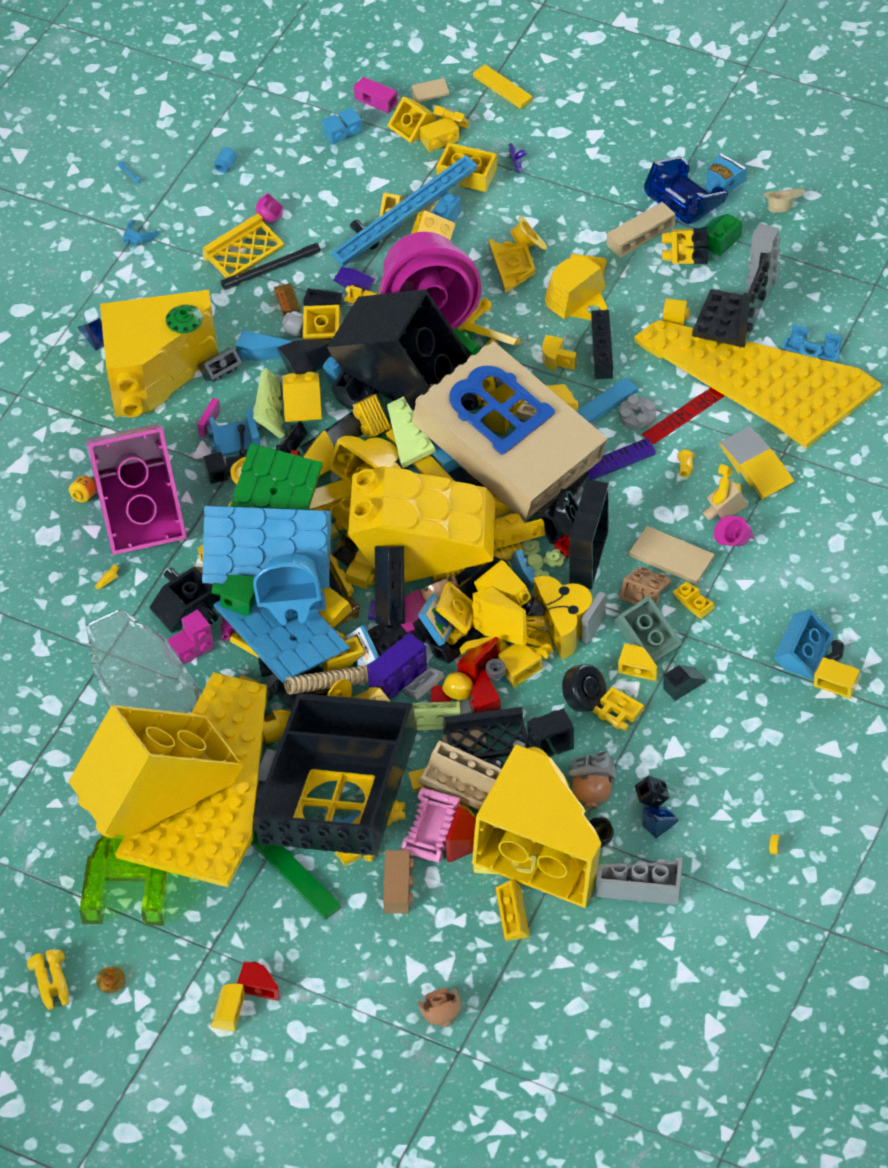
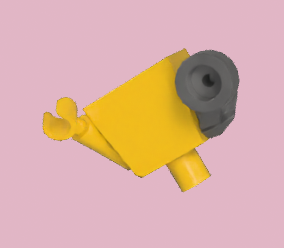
M501 642L499 644L500 653L497 656L498 659H491L487 662L486 674L494 680H500L505 676L510 685L515 688L541 671L542 657L547 659L549 657L548 654L554 651L549 643L537 648L515 643L509 646L506 642Z

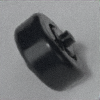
M582 664L567 670L562 681V692L566 703L577 712L593 711L595 706L601 707L600 699L606 694V683L602 673L595 666Z

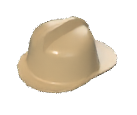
M805 190L771 191L763 193V196L768 198L770 212L782 213L790 210L794 204L795 197L805 194Z

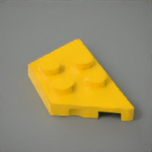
M488 239L505 293L536 274L527 244L505 241L502 244L495 243L494 239Z

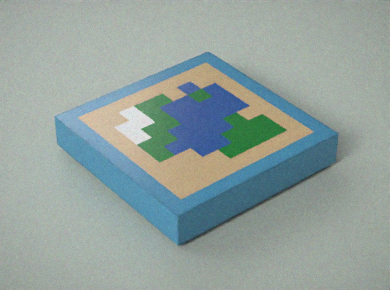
M434 593L429 596L418 616L437 645L440 646L446 642L454 625L436 611L440 598Z

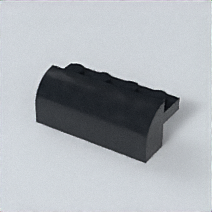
M343 370L331 387L336 399L343 406L351 410L354 409L353 404L371 395H377L379 392L370 385L358 381Z

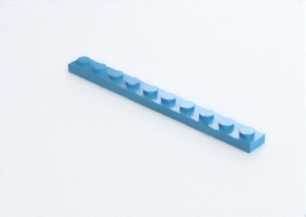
M465 155L332 251V257L344 267L478 169L477 164Z

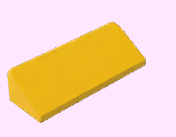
M512 879L495 887L505 940L530 937L520 884Z

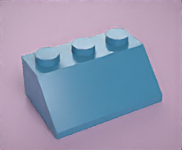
M810 609L795 613L773 658L787 671L814 678V674L826 654L834 633Z

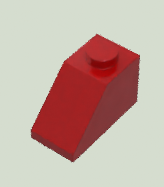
M485 670L481 671L471 691V701H469L472 712L501 710V699Z
M244 961L237 984L244 986L245 994L279 1001V987L266 967L258 962Z

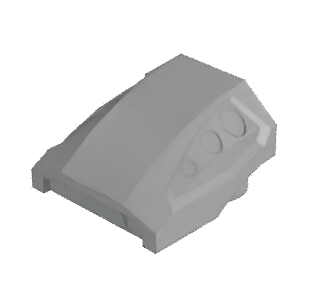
M607 751L571 760L573 764L572 770H570L571 776L581 775V779H585L588 775H599L608 777L609 781L616 780L614 760L612 756L609 757Z

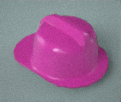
M725 516L718 521L714 528V538L721 545L740 547L747 544L749 539H754V535L751 534L750 525L742 517Z

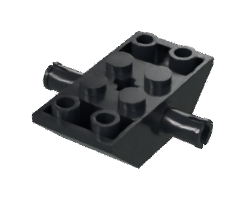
M194 566L181 575L174 568H169L164 573V577L170 582L161 588L149 608L171 633L183 627L181 619L196 610H199L210 625L213 624L211 619L214 623L218 620V615L211 608L214 607L216 602L220 601V595L212 594L213 584L202 583L203 567Z

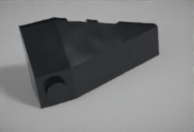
M332 338L297 340L278 347V352L288 373L305 374L322 369L326 360L331 357L327 346Z

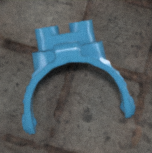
M131 220L127 223V230L122 240L124 243L129 242L132 246L136 247L138 244L153 240L159 234V231L155 229L153 232L147 233L134 232L131 228L134 226L135 221Z

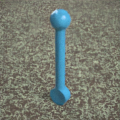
M121 161L118 163L119 168H123L134 179L135 183H140L141 179L136 177L125 166V162Z

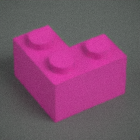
M199 610L181 619L183 631L167 639L169 652L180 666L193 661L196 657L214 648L210 624Z

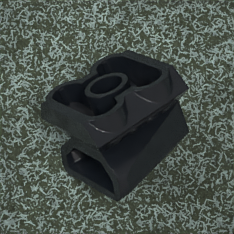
M561 488L558 497L544 505L537 515V520L543 519L545 535L550 544L560 540L561 533L568 537L570 536L578 509V504L570 490Z

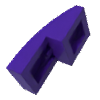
M341 267L333 281L345 288L354 285V287L361 288L362 291H368L375 280L362 272L347 267Z

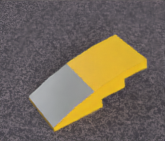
M750 426L719 442V445L737 473L743 475L748 485L755 488L762 500L794 483L793 478L776 454Z

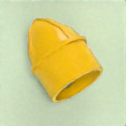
M283 709L272 710V714L264 717L263 741L265 745L281 740L291 711Z

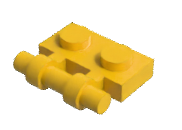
M611 687L600 699V703L604 707L601 709L595 706L593 709V713L598 716V719L606 720L615 729H621L626 732L629 729V725L624 721L627 719L633 723L644 711V705L616 688ZM611 711H613V712L617 713L618 716H617V717H614L613 715H611V714H609V713H610Z

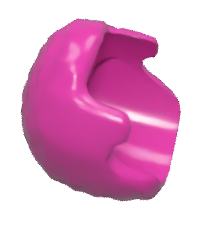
M266 193L258 200L255 211L263 217L264 222L274 223L282 216L283 206L269 193Z

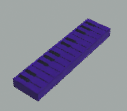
M645 438L603 455L601 461L587 471L589 472V480L597 479L656 455V450L649 440Z

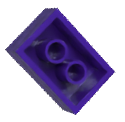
M409 632L367 666L369 688H380L389 700L395 698L399 691L428 669L426 645Z

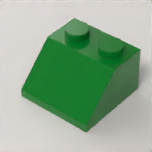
M730 214L715 217L705 226L708 227V250L718 256H721L742 236V221Z

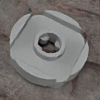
M632 395L620 406L619 416L627 428L633 430H641V427L645 426L648 428L656 420V405L653 401Z

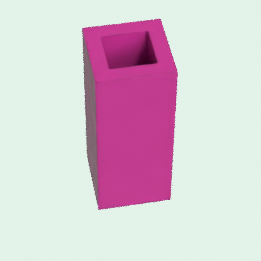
M362 77L353 87L356 100L386 113H389L398 104L396 90L366 77Z

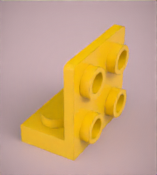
M424 210L418 212L411 234L416 232H434L450 240L456 224Z

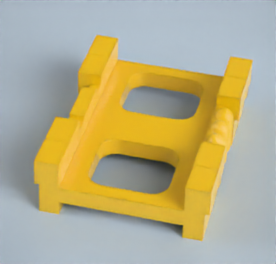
M437 105L433 111V114L439 116L438 120L450 117L458 126L468 128L470 120L465 118V114L456 111L454 113Z

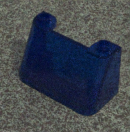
M678 156L653 161L644 184V191L647 196L658 204L663 202L676 214L675 217L683 223L693 224L725 202L729 192L720 186L715 187L711 193H708L688 178L690 167L688 162L682 157Z

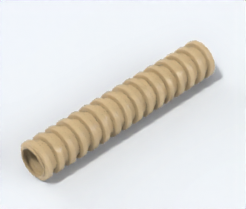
M368 665L287 677L284 687L286 692L291 695L293 693L298 694L320 689H330L340 679L349 680L351 685L367 683Z

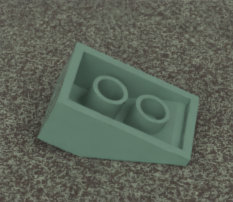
M650 595L613 620L630 644L644 647L654 662L683 644Z

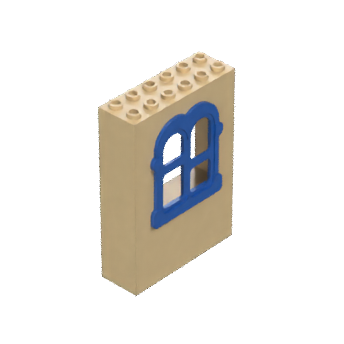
M494 341L489 345L483 346L478 354L470 356L465 364L459 365L452 374H447L439 384L433 385L425 395H420L415 401L416 405L413 411L412 423L512 511L519 513L525 522L541 510L544 505L558 496L561 488L566 489L585 472L601 461L608 440L607 437ZM487 377H498L513 389L516 394L501 404L483 389L482 381ZM467 393H474L482 397L488 404L476 414H471L462 406L461 398ZM521 399L527 401L537 410V413L526 422H521L508 410ZM496 410L512 423L516 430L505 439H500L483 425L480 420L491 411Z

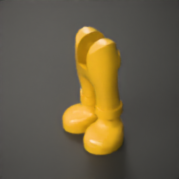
M58 949L45 952L53 980L52 984L45 968L43 954H35L26 962L27 968L30 971H35L40 996L48 1010L54 1009L53 997L59 996L62 1006L68 1005L69 1001L68 987L61 963L65 960V954L62 950Z

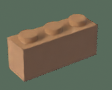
M385 850L384 914H409V906L413 905V893H410V888H414V876H410V870H414V858H410V850Z

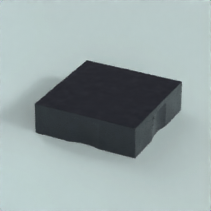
M586 479L569 536L570 584H579L587 589L593 588L609 532V483Z

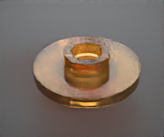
M114 966L102 969L96 978L98 988L105 993L118 992L123 988L126 981L124 972Z

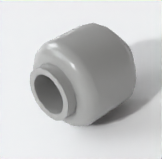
M297 311L288 312L282 322L285 332L295 337H300L303 334V314Z

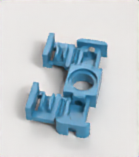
M797 325L792 326L790 337L785 338L782 350L837 363L842 336L826 333V344L822 346L804 340L808 336L809 328ZM813 350L815 351V353L808 354L806 351Z

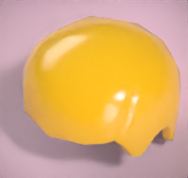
M453 672L446 677L442 689L446 695L453 699L467 700L474 685L472 679L466 674Z

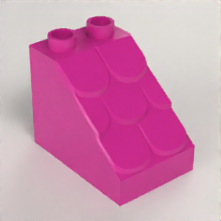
M157 423L85 439L112 555L187 539L163 427Z

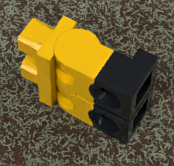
M708 227L672 229V232L662 233V244L672 243V250H662V260L672 261V264H708Z

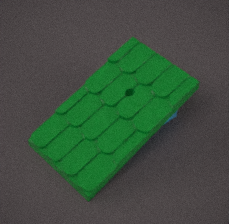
M251 443L230 507L309 510L323 464L320 461Z

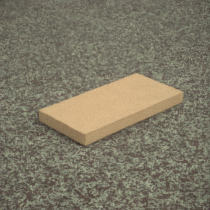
M646 526L629 551L630 557L696 585L715 556L711 552L649 526Z

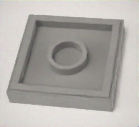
M598 592L591 606L581 619L582 643L587 645L606 617V594L603 592Z

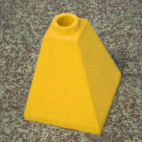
M502 560L474 582L478 592L493 587L520 607L531 599L526 585Z

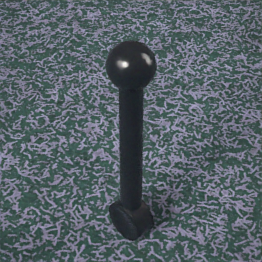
M240 424L237 427L240 432L241 449L239 454L243 456L246 454L243 435L245 426Z

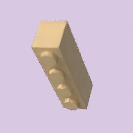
M661 202L607 233V246L620 258L675 227L676 214Z

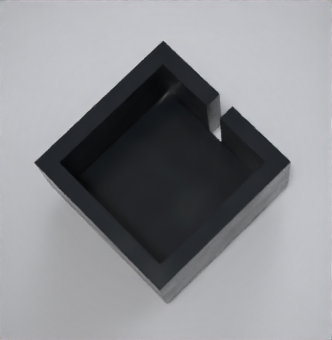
M564 708L527 721L530 747H537L543 750L548 757H553L554 753L546 740L549 738L557 755L574 749V726Z

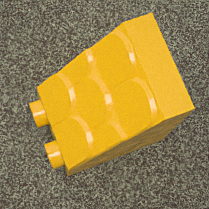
M209 290L100 304L106 369L115 417L125 416L134 418L143 413H149L166 401L175 390L194 378L195 372L199 370L197 366L199 363L218 353ZM192 305L201 311L203 320L199 328L190 333H176L168 328L166 316L176 306Z
M387 466L364 469L352 475L348 535L374 569L375 546H404L405 583L493 561L495 499L486 487L454 482L450 478L418 474L410 470Z
M111 705L68 782L79 796L77 799L78 804L89 811L97 822L95 825L97 831L108 838H116L118 835L134 836L159 824L160 821L197 805L198 801L233 785L244 765L205 715Z
M515 744L476 816L472 864L586 908L595 890L601 841L596 830L584 815L586 810L569 789L565 776L543 750L537 747H529L527 749ZM531 855L537 856L536 866L532 873L516 871L515 868L531 869L532 860H529ZM511 862L519 863V865L513 866Z

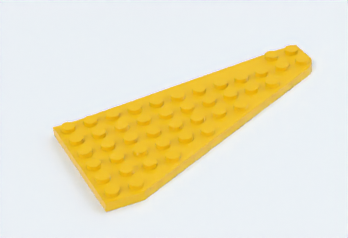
M658 320L653 322L634 336V341L660 359L664 358L768 421L805 449L882 389L881 383L859 368L747 341L745 348L692 337L693 328Z

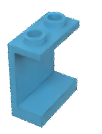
M253 410L246 411L247 421L215 426L213 417L209 418L210 425L207 426L209 437L213 436V439L210 440L212 450H216V453L222 452L223 456L239 453L241 449L240 432L237 427L240 424L245 426L243 435L246 452L251 443L260 446L256 421L253 419Z

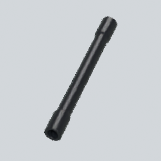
M317 242L308 245L301 250L225 278L220 281L222 288L227 290L279 267L320 253L321 250Z

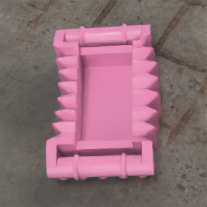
M421 788L418 794L420 803L417 804L419 809L416 810L418 815H414L417 821H413L415 827H410L411 832H408L410 837L403 839L401 850H410V856H417L428 861L440 863L444 859L442 851H446L445 839L457 807H460V798Z

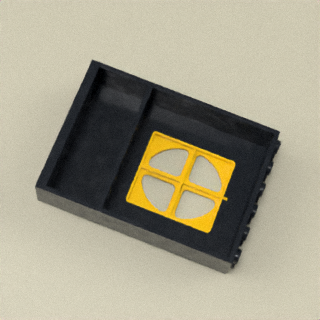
M298 693L253 814L259 844L377 856L417 734L413 704ZM328 781H337L331 800L307 798L309 793L317 786ZM352 782L359 786L364 793L365 801L363 803L339 801L345 783ZM305 806L328 808L325 820L305 819L303 808ZM338 809L361 812L351 823L332 821Z

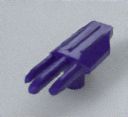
M510 143V156L516 171L522 173L521 158L526 156L527 153L524 149L518 151Z

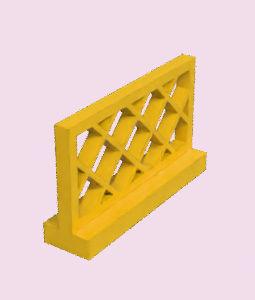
M257 213L204 246L203 258L207 262L210 261L225 278L247 271L282 249L284 243L263 222V217ZM262 228L266 232V236L256 235V231ZM245 238L253 239L252 244H244L242 240ZM255 239L265 240V245H254ZM267 241H275L277 245L274 247L267 246ZM239 247L238 253L228 252V249ZM241 248L251 249V254L240 253ZM253 249L264 250L261 255H253ZM218 255L225 256L224 262L216 261L215 257ZM227 256L236 257L237 263L227 262ZM240 258L250 259L247 264L239 263ZM226 267H234L236 271L229 274L225 269Z

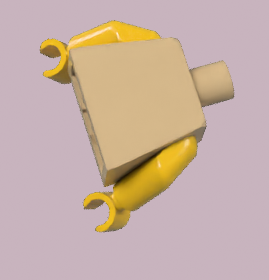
M721 464L718 469V473L723 475L720 478L719 488L707 497L711 506L702 512L708 521L717 515L720 519L725 516H733L748 507L742 495L741 485L734 483L730 478L728 479L732 475V469L724 464Z

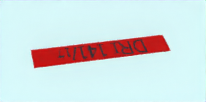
M710 387L641 435L654 445L725 397V395Z

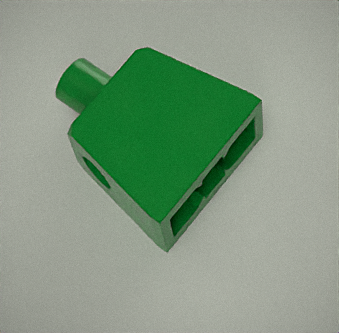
M230 574L225 584L214 582L212 594L220 595L223 608L249 616L256 601L253 588L255 576Z

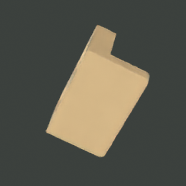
M444 78L411 85L412 98L417 102L449 95V89Z

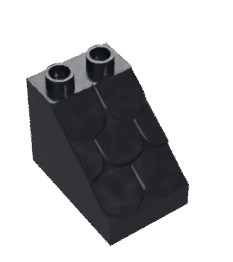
M426 289L359 296L327 346L330 355L337 361L344 372L358 381L370 385L393 401L404 396L412 411L415 410V401L420 395H425L433 385L439 384L447 374H452L459 365L465 364L470 357Z

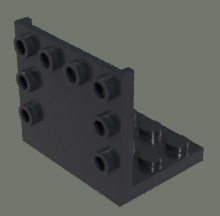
M760 253L759 267L748 293L744 292L743 295L710 289L692 330V337L745 348L767 294V290H764V286L766 287L768 282L766 272H768L770 267V261H767V253Z

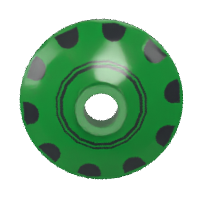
M192 305L176 306L166 316L168 328L176 333H190L199 328L203 320L201 311Z

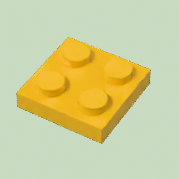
M448 582L444 585L436 611L463 634L469 631L473 620V601L451 582Z

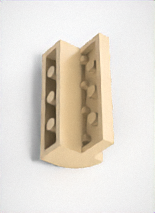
M439 740L419 783L443 794L458 797L461 802L480 810L502 769Z

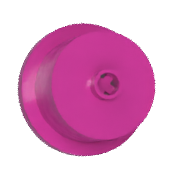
M416 232L401 238L388 251L383 264L380 294L426 289L451 328L454 329L462 325L476 309L481 295V280L472 259L464 251L455 247L449 239L434 232Z

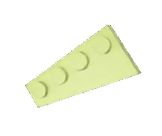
M265 368L261 371L253 419L281 439L285 436V430L281 426L284 423V419L280 416V411L282 410V403L279 400L281 396L280 380L275 374Z
M404 396L387 404L402 468L436 452L429 437L412 423L413 411Z

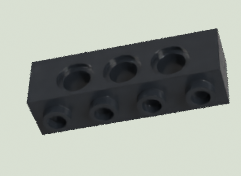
M591 310L595 379H613L609 310Z

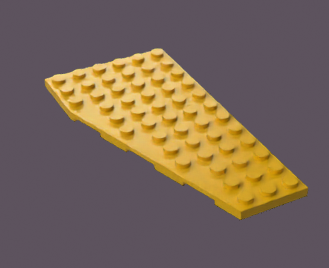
M215 672L212 673L191 714L205 715L244 765L233 785L198 801L197 805L160 821L159 824L134 836L125 835L115 853L117 859L229 888L253 840V814L256 809L259 765L268 694L267 685Z

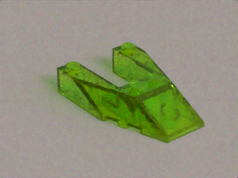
M102 835L97 840L95 849L91 856H88L79 908L82 924H103L109 881L145 882L141 907L143 924L164 926L167 906L168 872L117 859L115 853L125 835H118L116 838H108Z

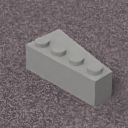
M759 223L755 229L750 250L751 258L748 264L750 271L746 284L749 286L745 290L746 293H748L758 270L761 252L767 253V261H770L769 270L766 272L768 282L767 286H764V290H767L766 298L773 284L777 283L779 278L777 271L780 264L777 261L780 255L778 247L781 242L779 228Z
M683 857L667 862L666 859H660L656 863L646 864L645 861H638L634 865H627L626 863L599 865L596 897L679 905Z

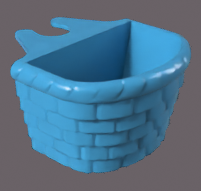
M285 554L275 557L253 579L257 606L269 609L281 625L287 623L285 612L289 609L297 611L298 621L305 623L311 605L322 600L315 563L305 555Z

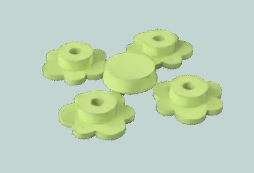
M527 540L521 544L524 556H528L527 566L533 567L536 577L549 576L548 571L540 569L544 563L551 568L555 566L560 567L564 564L565 555L561 554L558 549L547 552L546 557L542 559L540 555L536 554L541 551L538 541Z

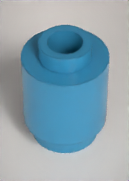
M230 147L222 148L214 162L215 169L220 173L229 171L237 158V154Z

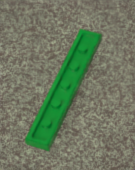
M257 833L253 834L251 845L325 920L341 909L340 903L283 846L259 844Z

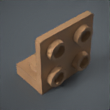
M637 567L624 578L619 599L636 605L650 595L656 606H658L661 592L672 584V579L667 578L666 575L661 573H653L646 567Z

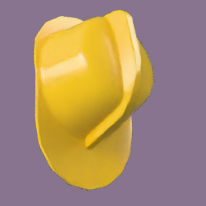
M519 216V223L510 231L515 242L527 244L528 247L537 245L539 248L546 250L547 246L532 229L528 221L524 217Z

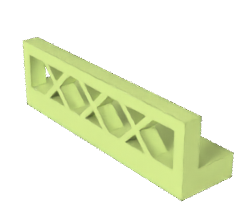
M460 701L412 703L417 730L443 729L444 717L460 715Z

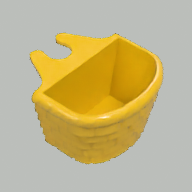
M573 256L561 262L552 272L544 301L546 306L564 320L569 317H577L591 321V313L587 311L590 306H597L600 310H607V305L601 295L602 291L606 288L601 267L584 256Z

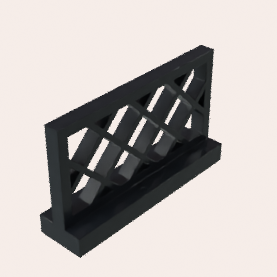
M522 707L447 716L443 720V732L446 735L448 745L455 748L460 747L467 751L466 753L479 759L509 756L516 740L524 743V748L528 749L530 747L523 721ZM510 726H520L518 733L508 729ZM498 728L502 731L497 736L491 733L490 729ZM472 730H478L482 734L479 738H476L470 733ZM458 732L463 736L458 741L451 737V733ZM504 733L514 737L510 743L501 738ZM485 735L494 739L490 745L481 741ZM466 738L475 742L471 748L462 743ZM497 742L506 746L504 750H497L493 747ZM477 745H480L484 747L486 751L483 753H478L474 749Z

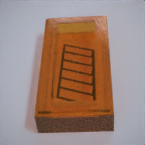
M292 284L275 286L274 292L283 316L292 311L300 312V306Z

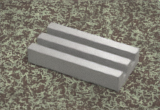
M429 667L403 688V692L406 696L409 695V697H414L415 700H418L445 676L442 671Z

